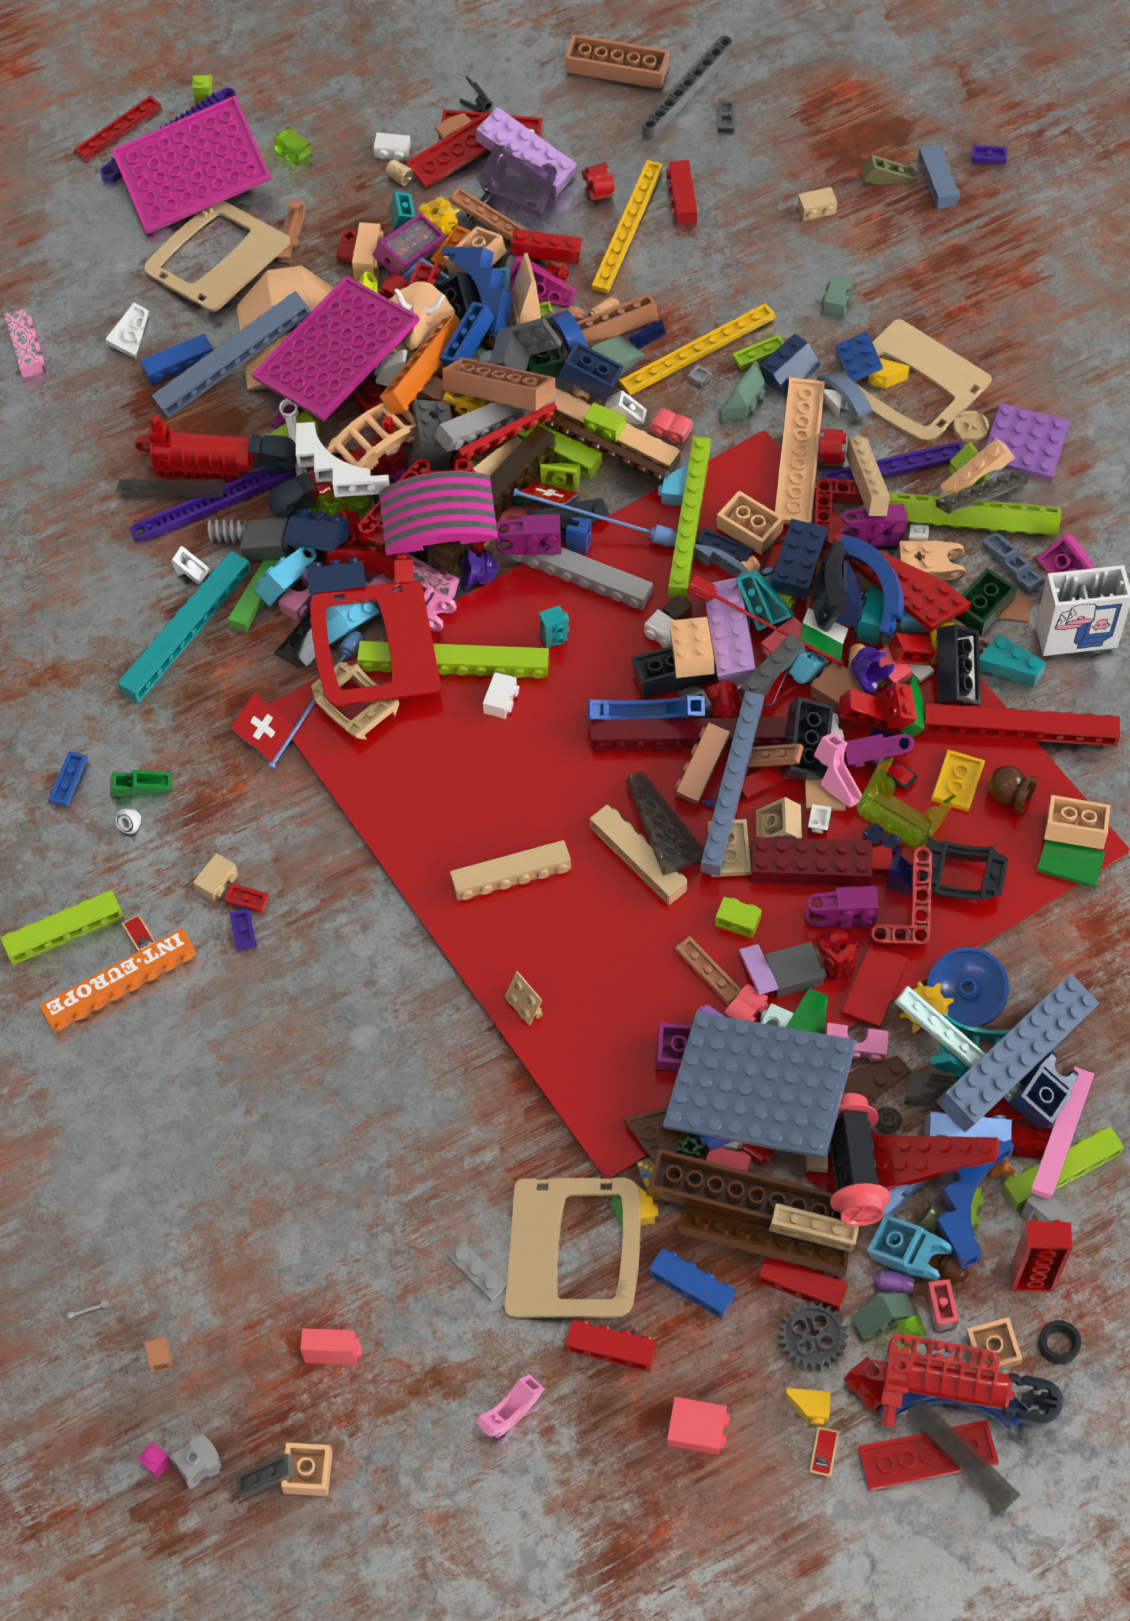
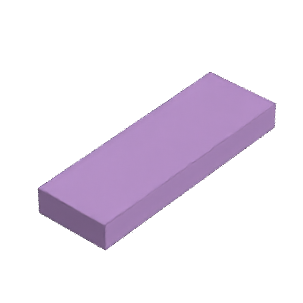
M759 945L739 949L740 956L758 995L778 990L776 980Z

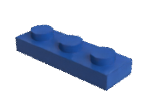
M68 752L48 801L50 804L68 808L88 761L87 755Z

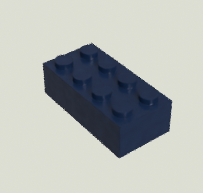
M791 519L772 577L771 587L777 593L807 600L825 545L827 527Z

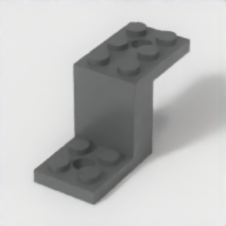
M544 317L498 330L490 361L486 363L526 371L530 355L559 348L562 342Z
M414 399L412 406L417 433L406 460L407 469L418 459H426L430 462L431 470H447L454 450L447 452L434 435L441 423L452 419L449 402Z

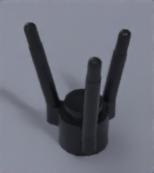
M466 76L465 79L479 96L475 100L476 105L464 99H460V102L474 108L477 112L481 110L487 112L492 107L493 102L476 82L473 83Z

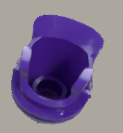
M467 549L466 557L460 559L462 566H464V575H462L460 583L462 588L466 590L476 582L486 584L492 581L498 572L496 559L492 557V552L486 549L480 551L477 556L470 549Z
M863 647L852 659L850 666L852 676L855 679H859L862 689L867 693L875 692L878 687L877 683L887 678L895 668L894 664L880 667V659L886 655V652H878L874 647Z

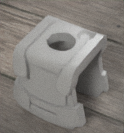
M203 1434L195 1435L183 1450H179L170 1456L173 1467L178 1470L189 1489L197 1486L201 1482L200 1480L219 1474V1470L222 1467L215 1447Z

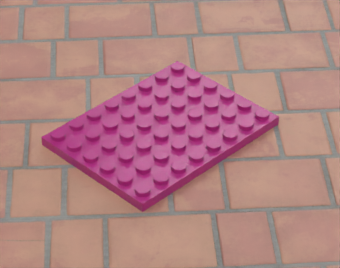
M232 96L111 150L147 234L272 180L236 96Z
M346 275L251 375L266 387L325 421L420 321V318L413 312Z

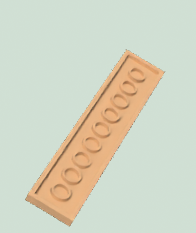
M789 377L775 513L784 518V524L790 525L791 519L811 523L824 381Z

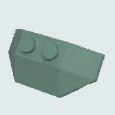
M757 361L753 362L752 366L719 409V421L724 422L746 417L750 411H754L757 401L764 397L766 391L764 389L765 381Z

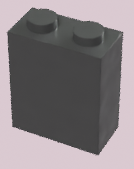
M288 517L247 521L240 545V551L245 559L250 561L286 558L291 545L283 544L282 540L289 522Z
M811 942L765 954L767 964L778 985V990L774 991L777 998L805 991L809 988L823 986L824 977H826L825 968L823 965L820 966L818 950L813 948Z

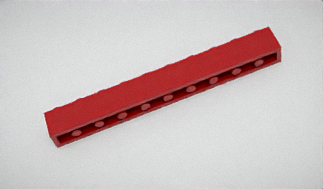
M938 703L925 704L924 709L925 723L923 733L1104 746H1117L1120 738V717L1113 715L1044 712L1033 709L1017 710L1015 708H985L974 705H941Z

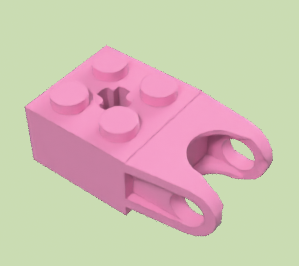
M420 582L423 587L430 630L441 631L444 627L443 621L437 614L453 613L456 610V604L448 596L434 590L433 586ZM402 587L393 588L392 593L403 592Z

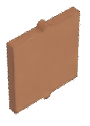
M1016 594L1015 600L998 619L1029 622L1030 611L1032 610L1030 607L1031 596Z

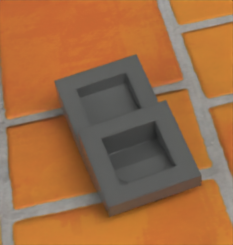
M718 100V129H735V100Z

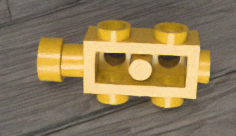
M447 390L442 402H449L451 406H454V411L459 412L460 415L492 403L490 400L484 401L478 397H467L465 394H460L458 397Z

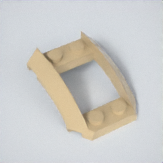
M340 662L334 667L339 687L350 678L360 688L378 686L360 669L358 664L349 666L347 663ZM320 679L311 685L314 700L337 724L360 739H366L365 734L389 714L395 716L399 706L397 699L373 702L350 721L326 700Z

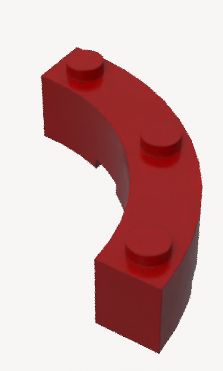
M377 544L369 546L340 545L331 552L323 551L324 564H329L330 560L340 559V562H346L348 558L359 557V560H363L365 573L376 575L385 573V577L395 583L413 581V559L407 556V553L386 555L385 548H380V545Z

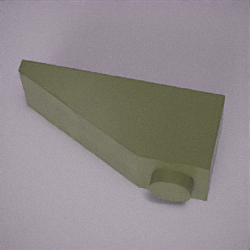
M871 155L861 167L863 181L876 185L913 183L917 180L914 167L875 155Z

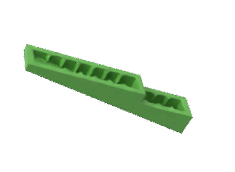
M291 547L290 550L288 551L287 557H289V555H290V553H291V551H292V547ZM281 558L264 559L228 618L229 627L247 633L259 608L265 604V601L254 591L259 585L257 581L265 575L264 573L271 566H276V563Z

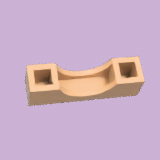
M995 439L943 482L940 487L949 498L966 499L972 494V487L981 476L993 470H1001L1015 457L1006 444Z

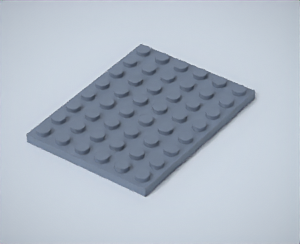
M696 1012L663 1126L666 1129L826 1159L855 1051L856 1040Z

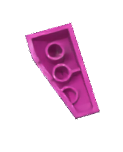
M523 256L516 257L510 269L511 291ZM530 261L536 282L538 300L550 301L552 304L570 307L578 291Z
M1072 534L1063 535L1037 558L1048 573L1095 568L1082 546Z

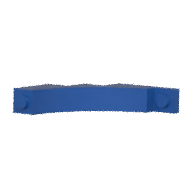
M443 247L442 254L448 256V259L454 261V264L462 267L474 280L479 290L482 304L488 305L494 316V320L486 333H488V337L496 338L498 330L508 327L513 294L501 289L504 273L491 268L494 252L484 247Z

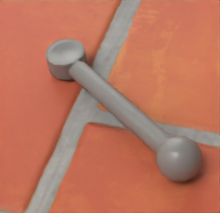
M105 1299L100 1304L75 1312L68 1311L65 1317L70 1320L76 1315L99 1308L107 1309L110 1303Z

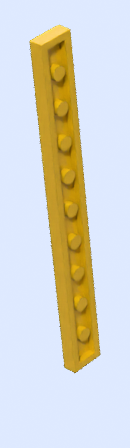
M650 160L646 161L592 283V290L609 293L663 170V164Z
M764 303L620 379L619 385L631 396L774 320L776 314Z

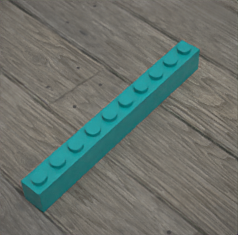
M232 551L223 557L219 566L211 571L209 577L199 585L194 595L188 598L187 603L176 612L175 617L171 621L166 623L162 632L154 637L150 646L143 650L141 656L131 664L130 669L125 675L119 678L117 684L121 694L136 703L142 700L251 572L250 563L247 559Z

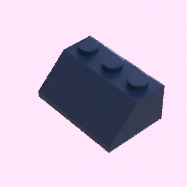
M794 334L760 364V370L765 383L787 397L789 377L806 379L821 366V363L809 343Z
M576 341L558 377L606 402L624 366Z
M300 509L290 517L282 542L286 545L331 552L350 538L348 518L341 517L339 514L328 515L324 514V512H309L307 509Z
M359 557L348 558L346 562H340V559L330 560L329 564L312 562L310 563L311 566H307L310 594L366 587L363 560H359Z
M844 561L842 565V578L845 588L842 592L844 597H848L849 601L834 623L856 627L858 620L861 621L863 616L862 607L864 600L862 597L864 589H861V581L847 561Z

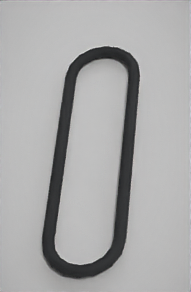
M784 539L775 540L769 546L767 553L763 559V562L760 566V569L758 571L762 576H769L774 573L777 562L775 564L774 569L771 572L762 574L761 571L763 569V566L766 562V559L770 553L772 546L775 543L784 542Z

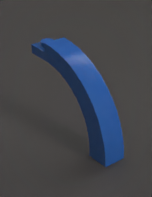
M841 535L840 541L844 544L843 548L849 551L845 558L865 564L879 577L884 592V610L879 631L885 637H892V633L896 629L895 619L903 620L904 595L898 575L886 558L875 547L861 539Z
M683 696L670 699L638 701L586 700L587 720L682 719L705 716L704 696Z

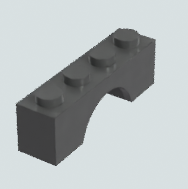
M790 633L741 685V697L744 698L745 691L762 694L765 698L777 677L785 669L793 666L799 653H805V644Z

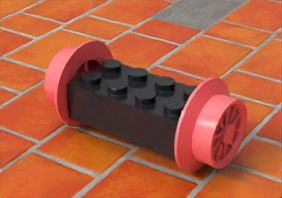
M845 1093L842 1096L830 1141L836 1192L830 1199V1205L841 1214V1220L845 1224L866 1226L876 1223L883 1218V1207L890 1201L889 1191L879 1185V1179L876 1177V1159L873 1157L874 1144L870 1136V1130L878 1122L879 1117L878 1112L873 1107L868 1106V1101L864 1096L855 1093Z

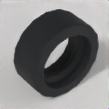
M1055 1320L1048 1323L1042 1329L1038 1340L1039 1350L1047 1361L1054 1364H1066L1077 1356L1081 1347V1336L1077 1328L1071 1323L1064 1320ZM1062 1331L1071 1337L1072 1348L1068 1353L1058 1354L1048 1347L1047 1338L1051 1332Z

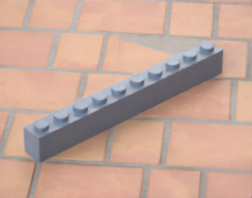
M294 291L266 313L260 315L251 324L245 326L240 332L230 337L222 345L216 347L207 356L201 358L192 367L186 369L181 375L172 379L166 386L157 390L152 397L166 416L170 418L303 321L311 312L300 295Z
M745 691L701 860V872L716 876L721 874L763 709L764 695L748 691Z

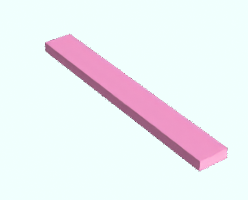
M1074 1067L1079 1074L1071 1091L1072 1095L1056 1118L1030 1192L1049 1200L1052 1199L1094 1077V1073L1078 1067Z

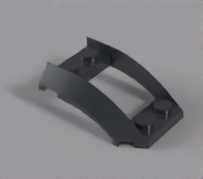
M841 541L833 542L821 560V568L815 577L812 587L811 600L817 626L825 632L830 630L849 601L848 597H844L842 592L845 588L842 578V562L849 551L843 548L844 544ZM825 589L828 594L827 601H825Z
M929 836L926 847L932 853L931 893L967 900H985L1002 894L1008 858L1003 854H999L994 849L995 846H967L948 841L941 842ZM924 854V859H923V861H926V860H927V855ZM945 858L968 862H986L981 890H968L941 885L940 881ZM921 872L919 880L925 881L927 879L926 874Z

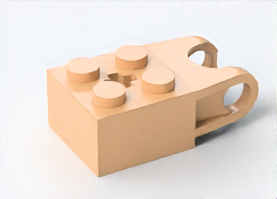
M942 541L899 542L898 559L943 581L957 580L963 578L966 574L963 566L949 561L963 555L964 547L958 543Z

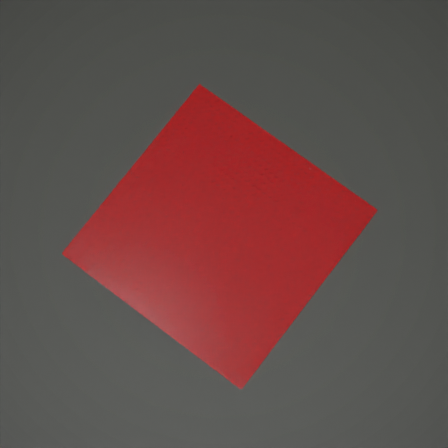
M766 431L753 435L709 460L697 538L702 530L707 528L739 542L716 528L717 514L738 491L775 512L781 448ZM658 488L607 517L651 530L652 527H656L658 524L674 529L677 532L682 506L661 504ZM814 488L811 524H814V501L816 488ZM833 507L831 536L838 533L840 529L849 527L843 523L842 518ZM600 520L591 525V543L587 554L580 555L652 582L653 593L643 610L633 608L621 601H615L611 597L600 595L593 590L582 588L578 584L564 581L558 576L549 575L545 571L531 568L523 563L454 601L456 610L453 613L437 614L443 621L444 627L438 632L431 631L433 644L546 648L539 630V612L559 605L563 612L566 611L569 617L567 624L570 631L567 633L568 641L560 645L548 647V678H517L519 692L517 697H514L512 700L514 702L511 713L508 712L506 719L484 714L483 702L492 681V675L478 676L467 674L462 676L458 674H439L441 688L438 693L397 699L399 706L396 715L389 714L365 734L366 739L356 738L337 724L316 702L291 740L604 1179H612L648 1156L623 1121L624 1117L669 1106L679 1071L655 1069L659 1023L692 1025L695 1014L701 1006L705 1007L708 1004L723 1015L728 1007L674 951L675 947L690 936L741 989L747 984L755 988L739 953V949L758 944L765 957V954L811 942L813 948L818 950L820 957L818 961L820 966H822L825 951L820 947L819 939L829 938L830 931L834 927H814L809 925L805 919V914L808 910L807 900L816 893L835 892L836 888L851 886L751 883V875L711 877V874L701 872V860L708 837L707 821H712L714 810L706 807V804L701 803V800L717 799L730 748L723 749L698 805L677 797V790L674 789L678 779H683L685 773L682 771L686 762H691L693 757L691 751L693 748H683L680 750L674 748H664L662 750H591V720H587L586 700L638 701L670 699L679 697L677 692L685 689L682 688L643 699L631 660L632 656L663 649L659 642L651 640L645 635L644 624L657 609L663 612V606L672 600L668 599V587L675 544L674 546L669 545V547L652 542V538H649V533ZM783 524V531L775 540H785L789 524ZM566 540L561 542V547L567 549ZM778 542L772 546L762 570L766 567L774 569L784 542ZM768 548L762 555L755 551L752 554L758 560L760 566ZM693 558L690 583L696 575L710 583L736 578L713 562L708 567L696 558ZM827 590L825 591V599L828 598ZM688 592L687 599L692 604V616L688 619L708 618L705 601ZM797 598L792 611L796 614L794 617L803 623L807 601ZM745 602L746 611L749 612V609H748V607H747V605H746V602ZM790 618L782 620L773 625L779 628ZM752 619L749 629L756 668H758L766 660L760 653L761 642L775 630L766 627L757 631ZM849 626L851 633L849 638H847L841 655V660L844 662L843 666L848 669L849 649L855 644L874 647L877 651L884 648L881 642L877 646L856 640L857 633L854 632L855 627ZM930 631L907 633L910 635L929 636L930 638ZM358 655L344 663H347L349 666L358 664ZM938 662L935 664L929 663L934 669V674L920 684L918 683L924 709L925 704H941L938 698ZM717 669L716 680L695 685L703 689L707 697L706 688L719 683ZM363 671L377 685L389 684L392 681V671ZM320 676L275 700L269 706L281 713L295 727L314 699L311 685L320 679ZM980 677L981 705L977 707L1008 709ZM352 678L340 686L343 690L360 688ZM811 683L763 712L761 717H784L786 735L789 704L797 697L819 702L811 696ZM886 685L879 687L876 692L870 693V695L883 699L882 692L888 687ZM373 702L333 706L351 721ZM837 713L839 724L837 725L843 731L845 742L883 734L884 738L904 734L897 728H893L887 733L842 718ZM921 731L913 738L914 747L910 752L889 756L909 768L918 777L906 791L892 785L888 778L875 773L873 770L875 764L872 763V760L866 761V766L853 768V764L848 765L845 751V765L862 794V800L852 807L846 806L845 811H831L828 831L824 830L823 834L811 832L812 828L808 827L811 811H806L805 780L789 778L745 800L741 793L734 820L747 819L750 862L752 837H756V810L784 797L801 805L802 839L872 841V847L885 846L886 848H892V871L890 878L872 877L870 886L877 887L879 908L876 925H910L912 856L918 847H926L929 836L941 842L948 841L967 846L990 847L992 845L995 846L994 849L999 854H1003L1008 858L1003 890L1000 896L985 900H967L931 893L930 939L923 946L874 944L870 939V933L875 926L869 928L857 926L845 929L848 935L856 933L859 937L854 970L848 975L844 974L837 981L826 974L823 986L812 988L828 996L825 1026L827 1023L848 1025L849 1030L860 1023L858 1020L842 1015L841 1012L870 944L908 958V962L890 1002L892 1003L898 998L905 987L909 986L911 989L917 987V982L924 983L927 981L934 964L946 953L963 947H981L1079 885L1037 872L1046 842L1044 835L1051 795L1084 801L1088 800L1036 741L928 734ZM902 738L899 741L900 747L902 749L909 748L910 740ZM947 750L985 760L969 812L931 801ZM767 766L748 767L745 777ZM1012 766L1022 771L1025 778H1028L1030 775L1039 778L1035 782L1037 787L1031 800H1025L1023 804L1025 810L1022 813L1013 810V803H999L991 796L988 782L990 775L997 768ZM606 805L616 809L625 822L628 821L638 835H643L647 843L651 847H655L659 851L660 856L664 860H668L678 874L681 873L687 879V891L672 904L668 905L590 828V817ZM1109 825L1104 849L1092 848L1105 852L1100 871L1129 853V847ZM558 841H565L571 859V869L567 872L552 874L544 879L530 880L526 884H516L508 889H498L486 895L480 894L468 900L462 899L457 901L451 882L450 871ZM917 853L918 860L923 861L925 853ZM945 858L940 884L960 889L981 890L986 862H968ZM918 872V873L916 874V877H917L918 880H919V878H920V873H921V872ZM917 892L916 898L919 901H925L926 895L923 892ZM724 897L735 898L741 903L753 904L762 909L761 920L753 939L715 926L716 915ZM813 900L811 902L812 906L822 904L820 900ZM916 912L917 920L924 921L926 919L923 912ZM811 913L809 915L810 919L814 921L821 918L819 914ZM882 930L874 932L877 939L885 938V933ZM896 931L895 937L898 940H904L905 934L902 931ZM918 931L915 933V938L918 941H924L925 934ZM516 971L521 974L542 999L539 1007L542 1009L543 1015L538 1019L534 1017L531 1025H528L520 1017L519 1013L505 998V994ZM808 990L779 998L776 997L774 991L764 994L768 996V1008L772 1003L795 1013ZM759 1014L756 1017V1022H762V1020H760L762 1014Z

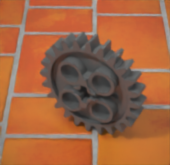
M811 1301L809 1307L803 1302L801 1309L794 1305V1312L788 1309V1317H782L781 1321L784 1324H779L778 1329L783 1332H778L777 1338L782 1340L779 1341L778 1346L784 1347L782 1355L789 1353L787 1357L788 1362L793 1359L795 1360L794 1367L801 1363L803 1364L802 1370L810 1366L811 1371L814 1372L815 1366H818L820 1371H823V1364L831 1368V1360L838 1363L839 1358L837 1355L843 1356L844 1351L842 1349L847 1347V1343L844 1342L848 1339V1335L844 1334L847 1326H840L844 1319H836L838 1311L831 1314L830 1305L823 1309V1302H820L818 1307H815L814 1301ZM807 1318L811 1322L812 1334L816 1336L815 1344L819 1354L815 1353L813 1338L809 1336L810 1328L806 1321ZM817 1320H821L825 1322L826 1325L824 1327H818L814 1322ZM801 1325L805 1330L798 1332L794 1329V1326ZM821 1341H829L831 1346L825 1348L821 1345ZM806 1345L811 1350L809 1352H802L799 1347Z

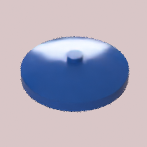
M974 947L954 949L943 955L934 964L927 981V986L934 987L937 983L941 984L940 993L943 997L953 998L954 1002L948 1005V1015L955 1021L970 1027H981L992 1022L1003 1011L1009 997V979L1000 961L989 952Z

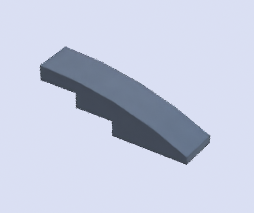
M995 532L981 540L984 547L1000 566L1029 593L1044 585V578L1032 570V564L1020 555V551L1016 546L1000 534Z

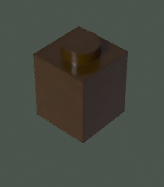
M679 594L663 606V613L674 620L688 619L692 616V604L688 599H684Z

